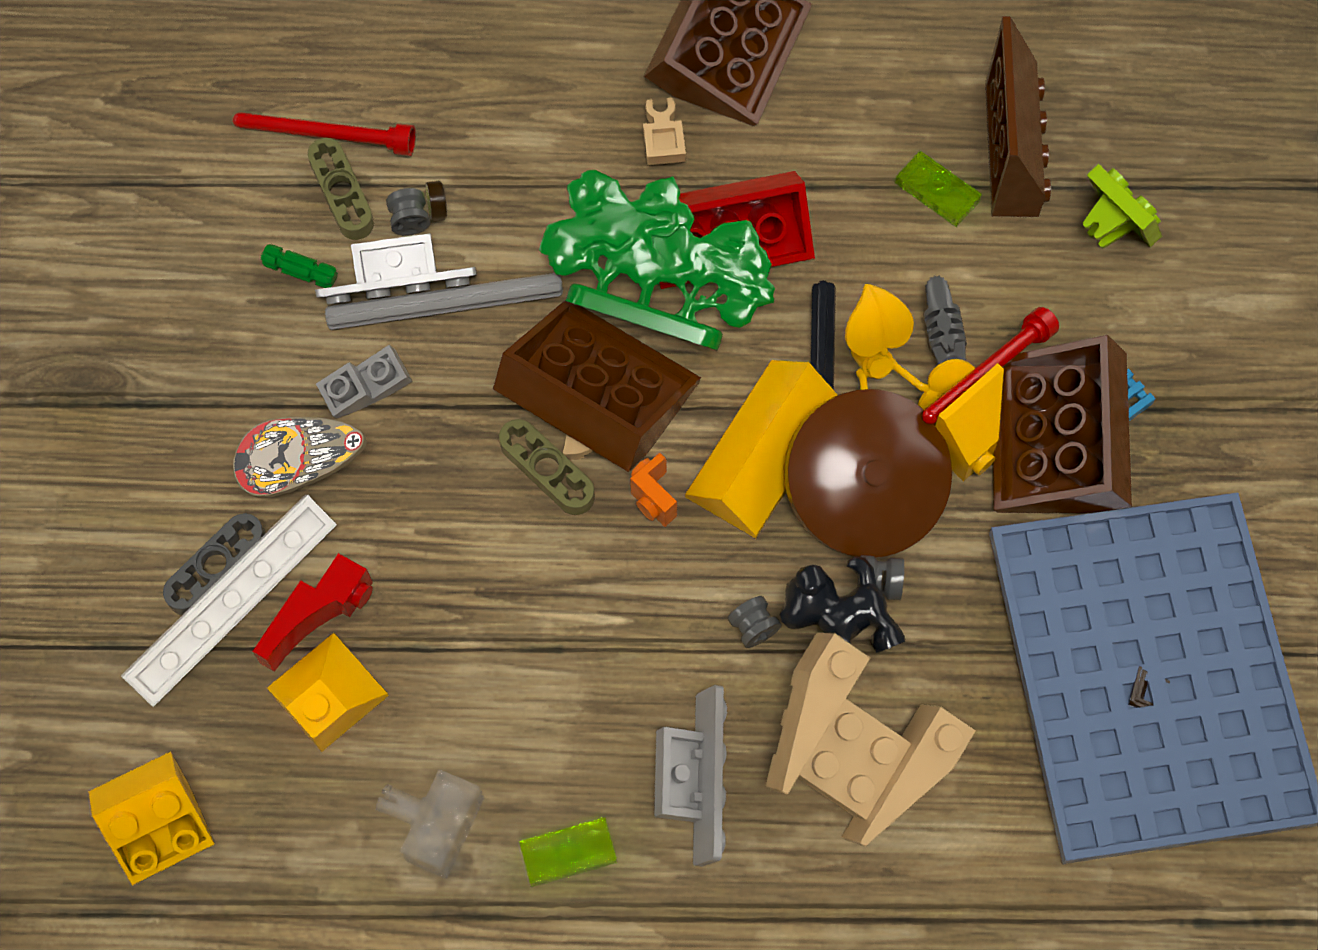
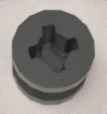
M415 188L399 189L387 197L388 211L393 214L390 224L395 234L402 236L415 235L429 227V215L423 210L426 200L421 190Z
M757 596L744 602L728 616L731 626L738 628L742 633L741 641L746 648L757 646L766 641L782 626L777 617L769 614L767 610L768 603L764 596Z

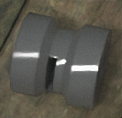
M861 555L860 557H865L873 566L876 584L881 593L888 600L901 601L904 582V559L889 558L887 561H877L874 556ZM882 571H884L883 585H881Z

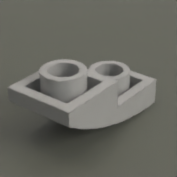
M388 345L357 366L348 362L316 383L332 416L339 418L361 410L395 393L413 381L397 351Z

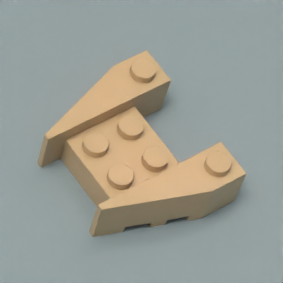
M816 633L793 672L790 684L793 688L788 708L784 709L781 721L783 726L777 753L776 755L773 754L766 787L788 795L798 778L853 815L854 817L843 833L842 838L866 846L954 769L975 730L940 706L920 704L903 735L900 736L846 699L870 657L835 633Z

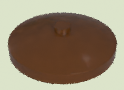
M878 389L855 390L842 393L824 401L813 409L800 423L792 437L786 455L785 487L791 508L797 519L818 542L845 555L884 557L899 553L923 539L938 522L950 495L952 484L951 457L946 440L935 427L936 423L927 424L923 421L922 413L924 410L919 405L890 391Z

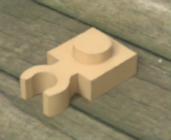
M667 98V109L663 112L655 111L652 100H647L646 117L650 123L643 124L647 165L686 162L682 120L673 121L675 118L674 100Z

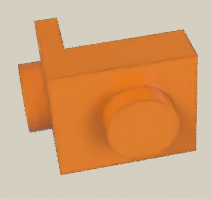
M659 453L652 460L649 458L642 460L633 469L630 485L631 494L638 500L636 505L649 520L653 521L656 518L666 527L677 517V501L657 482L667 472L666 458Z

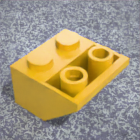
M171 751L88 791L92 817L132 885L214 845V840L193 792Z

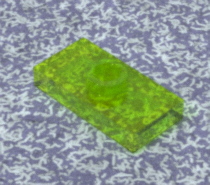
M921 150L899 172L895 179V183L955 227L975 208L982 197L980 192Z
M605 817L519 841L531 887L617 863Z

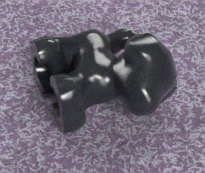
M856 556L847 562V567L859 575V586L848 595L839 597L833 580L821 566L815 564L801 567L796 576L786 585L785 603L779 615L781 621L790 629H801L817 624L824 633H835L851 644L852 639L869 626H872L876 630L871 635V645L876 653L905 642L902 630L887 612L886 600L876 584L874 568L865 557Z

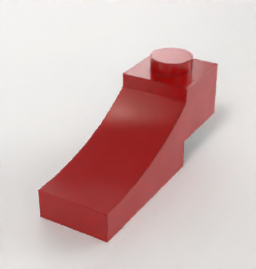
M338 553L315 588L300 580L252 651L259 663L275 672L293 648L316 628L341 614L351 617L356 608L361 609L369 600L373 590L371 586L373 582L368 570Z

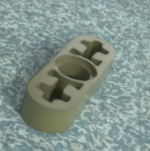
M320 138L314 141L308 149V159L341 233L346 238L352 240L367 237L374 228V219L341 145L332 138ZM325 153L332 157L335 169L328 171V167L321 157ZM340 181H345L352 185L350 191L342 196H336L330 192L331 187ZM352 205L357 217L361 220V223L356 225L350 221L346 209Z
M515 419L507 422L501 428L499 441L503 454L563 511L571 515H580L590 510L595 500L592 481L534 426L525 420ZM514 434L517 437H521L525 434L526 445L533 451L529 458L527 450L521 444L516 443L511 446L510 436ZM543 458H552L559 464V467L553 475L542 476L535 470L537 462ZM565 475L567 484L573 490L577 491L581 487L583 488L584 499L580 501L574 497L568 500V489L561 483Z

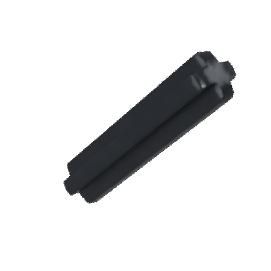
M821 280L812 286L810 364L830 387L834 389L836 286L834 283Z

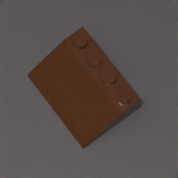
M680 0L644 77L675 98L755 126L760 120L812 4L807 0Z
M1002 16L985 82L992 217H1039L1043 203L1049 202L1051 196L1050 178H1044V168H1047L1049 160L1048 144H1042V134L1046 132L1047 114L1046 111H1040V101H1043L1045 82L1044 78H1038L1037 61L1012 18Z
M563 301L503 352L493 390L627 472H630L657 442L697 387L701 377L582 306Z
M1103 335L1022 352L1003 366L999 440L993 456L996 458L994 461V511L997 513H1097L1132 507L1127 353L1109 335Z

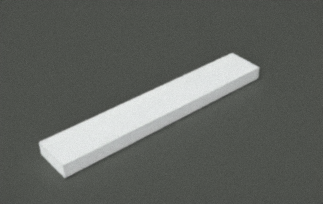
M304 495L156 640L121 677L154 707L337 524L309 495Z

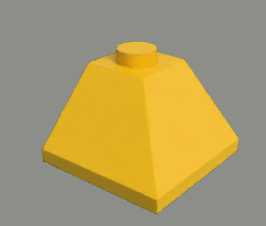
M998 363L941 412L936 421L935 427L946 440L949 449L952 471L963 482L974 472L978 476L984 473L996 459L993 453L999 440L1004 368Z
M334 633L267 687L268 691L321 752L389 696Z

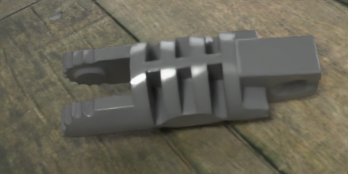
M934 275V277H930V280H927V285H925L928 309L924 312V319L931 352L935 357L937 365L951 359L966 361L967 341L960 307L952 302L951 292L948 289L949 285L944 280V277Z

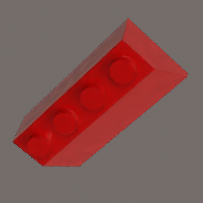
M795 171L680 193V202L687 204L694 216V222L690 231L698 238L711 233L714 228L723 223L747 220L751 221L759 236V245L767 252L768 259L772 263L771 267L815 258L805 182ZM669 282L659 283L660 289L677 286Z

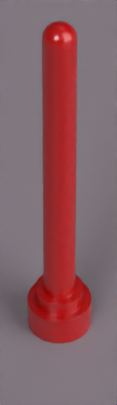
M236 113L233 117V123L238 128L385 145L388 150H393L395 155L412 156L416 142L415 126L398 123L396 127L390 126L388 130L249 113Z
M1045 307L1034 309L1024 318L1022 331L923 411V421L927 424L936 423L941 412L997 363L1003 367L1031 343H1044L1048 341L1059 330V322L1055 314Z

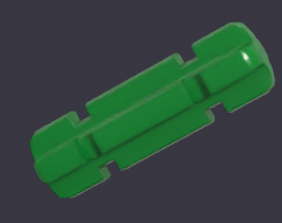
M267 244L261 254L262 264L265 267L274 270L282 268V273L309 283L315 280V285L323 288L333 287L337 279L338 273L334 266L323 262L318 265L315 259L290 250L283 252L282 247L274 244Z

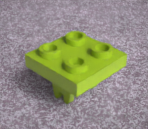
M1098 164L1087 174L1095 193L1100 199L1083 221V226L1089 229L1088 235L1090 237L1100 240L1099 246L1101 248H1106L1132 230L1150 247L1162 237L1158 227L1161 220L1156 215V209L1142 195L1135 200L1132 197V191L1128 188L1129 183L1118 171L1112 168L1107 172Z

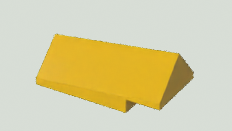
M771 360L686 492L685 498L756 539L786 493L785 461L789 444L795 431L813 409L824 401L837 396V393L809 362Z

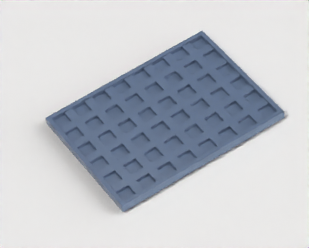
M1238 493L991 527L989 536L1062 864L1318 826V782ZM1139 666L1148 671L1145 678L1147 688L1144 700L1153 702V706L1136 708L1128 705Z

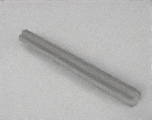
M551 273L333 305L325 308V318L328 328L334 330L558 297L563 293L562 280L560 275Z

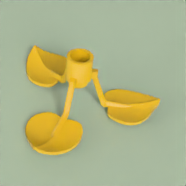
M865 284L859 302L850 315L845 329L846 343L851 349L852 357L860 367L856 371V376L860 382V390L868 389V377L881 379L886 377L891 370H894L917 389L924 391L918 405L925 410L973 371L975 367L967 361L951 359L937 365L931 371L928 377V384L914 377L893 359L888 348L901 347L910 339L914 326L911 312L898 297L889 291L871 284Z

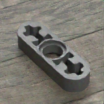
M243 513L232 517L167 580L163 588V597L172 611L183 615L266 534L260 521L255 516ZM242 528L245 531L251 530L254 537L250 541L244 538L240 539L237 532ZM225 542H228L231 548L234 547L237 552L235 557L223 545ZM212 555H222L226 558L225 568L217 574H209L204 571V563ZM196 571L201 579L207 583L206 586L202 587L200 582L195 580L193 574ZM181 587L185 590L190 589L193 597L188 601L183 598L179 599L176 593Z

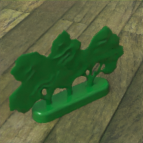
M597 170L583 172L579 179L573 180L567 185L569 204L576 213L575 217L548 224L539 247V251L542 254L548 255L549 265L553 268L556 275L567 276L581 269H589L594 272L599 281L596 289L577 283L572 284L565 301L717 351L723 337L722 332L716 328L698 323L695 318L696 312L704 308L716 307L720 312L721 318L729 326L740 328L751 322L757 307L774 303L773 294L775 288L767 279L772 263L768 259L767 252L759 245V236L751 221L743 220L723 223L714 228L711 233L701 238L694 236L690 231L694 222V216L688 205L680 202V189L674 176L646 184L645 190L641 193L639 199L630 202L621 190L618 180ZM602 255L607 258L605 269L598 266L599 257ZM620 273L627 274L642 288L637 303L607 293L609 284ZM687 281L694 285L691 293L686 291L685 283ZM660 282H669L677 285L685 297L686 301L682 309L675 315L649 307L654 286ZM709 282L718 285V290L707 300L706 296L703 295L700 296L698 301L695 299L702 286ZM725 294L727 296V301L724 304L716 303L717 298Z

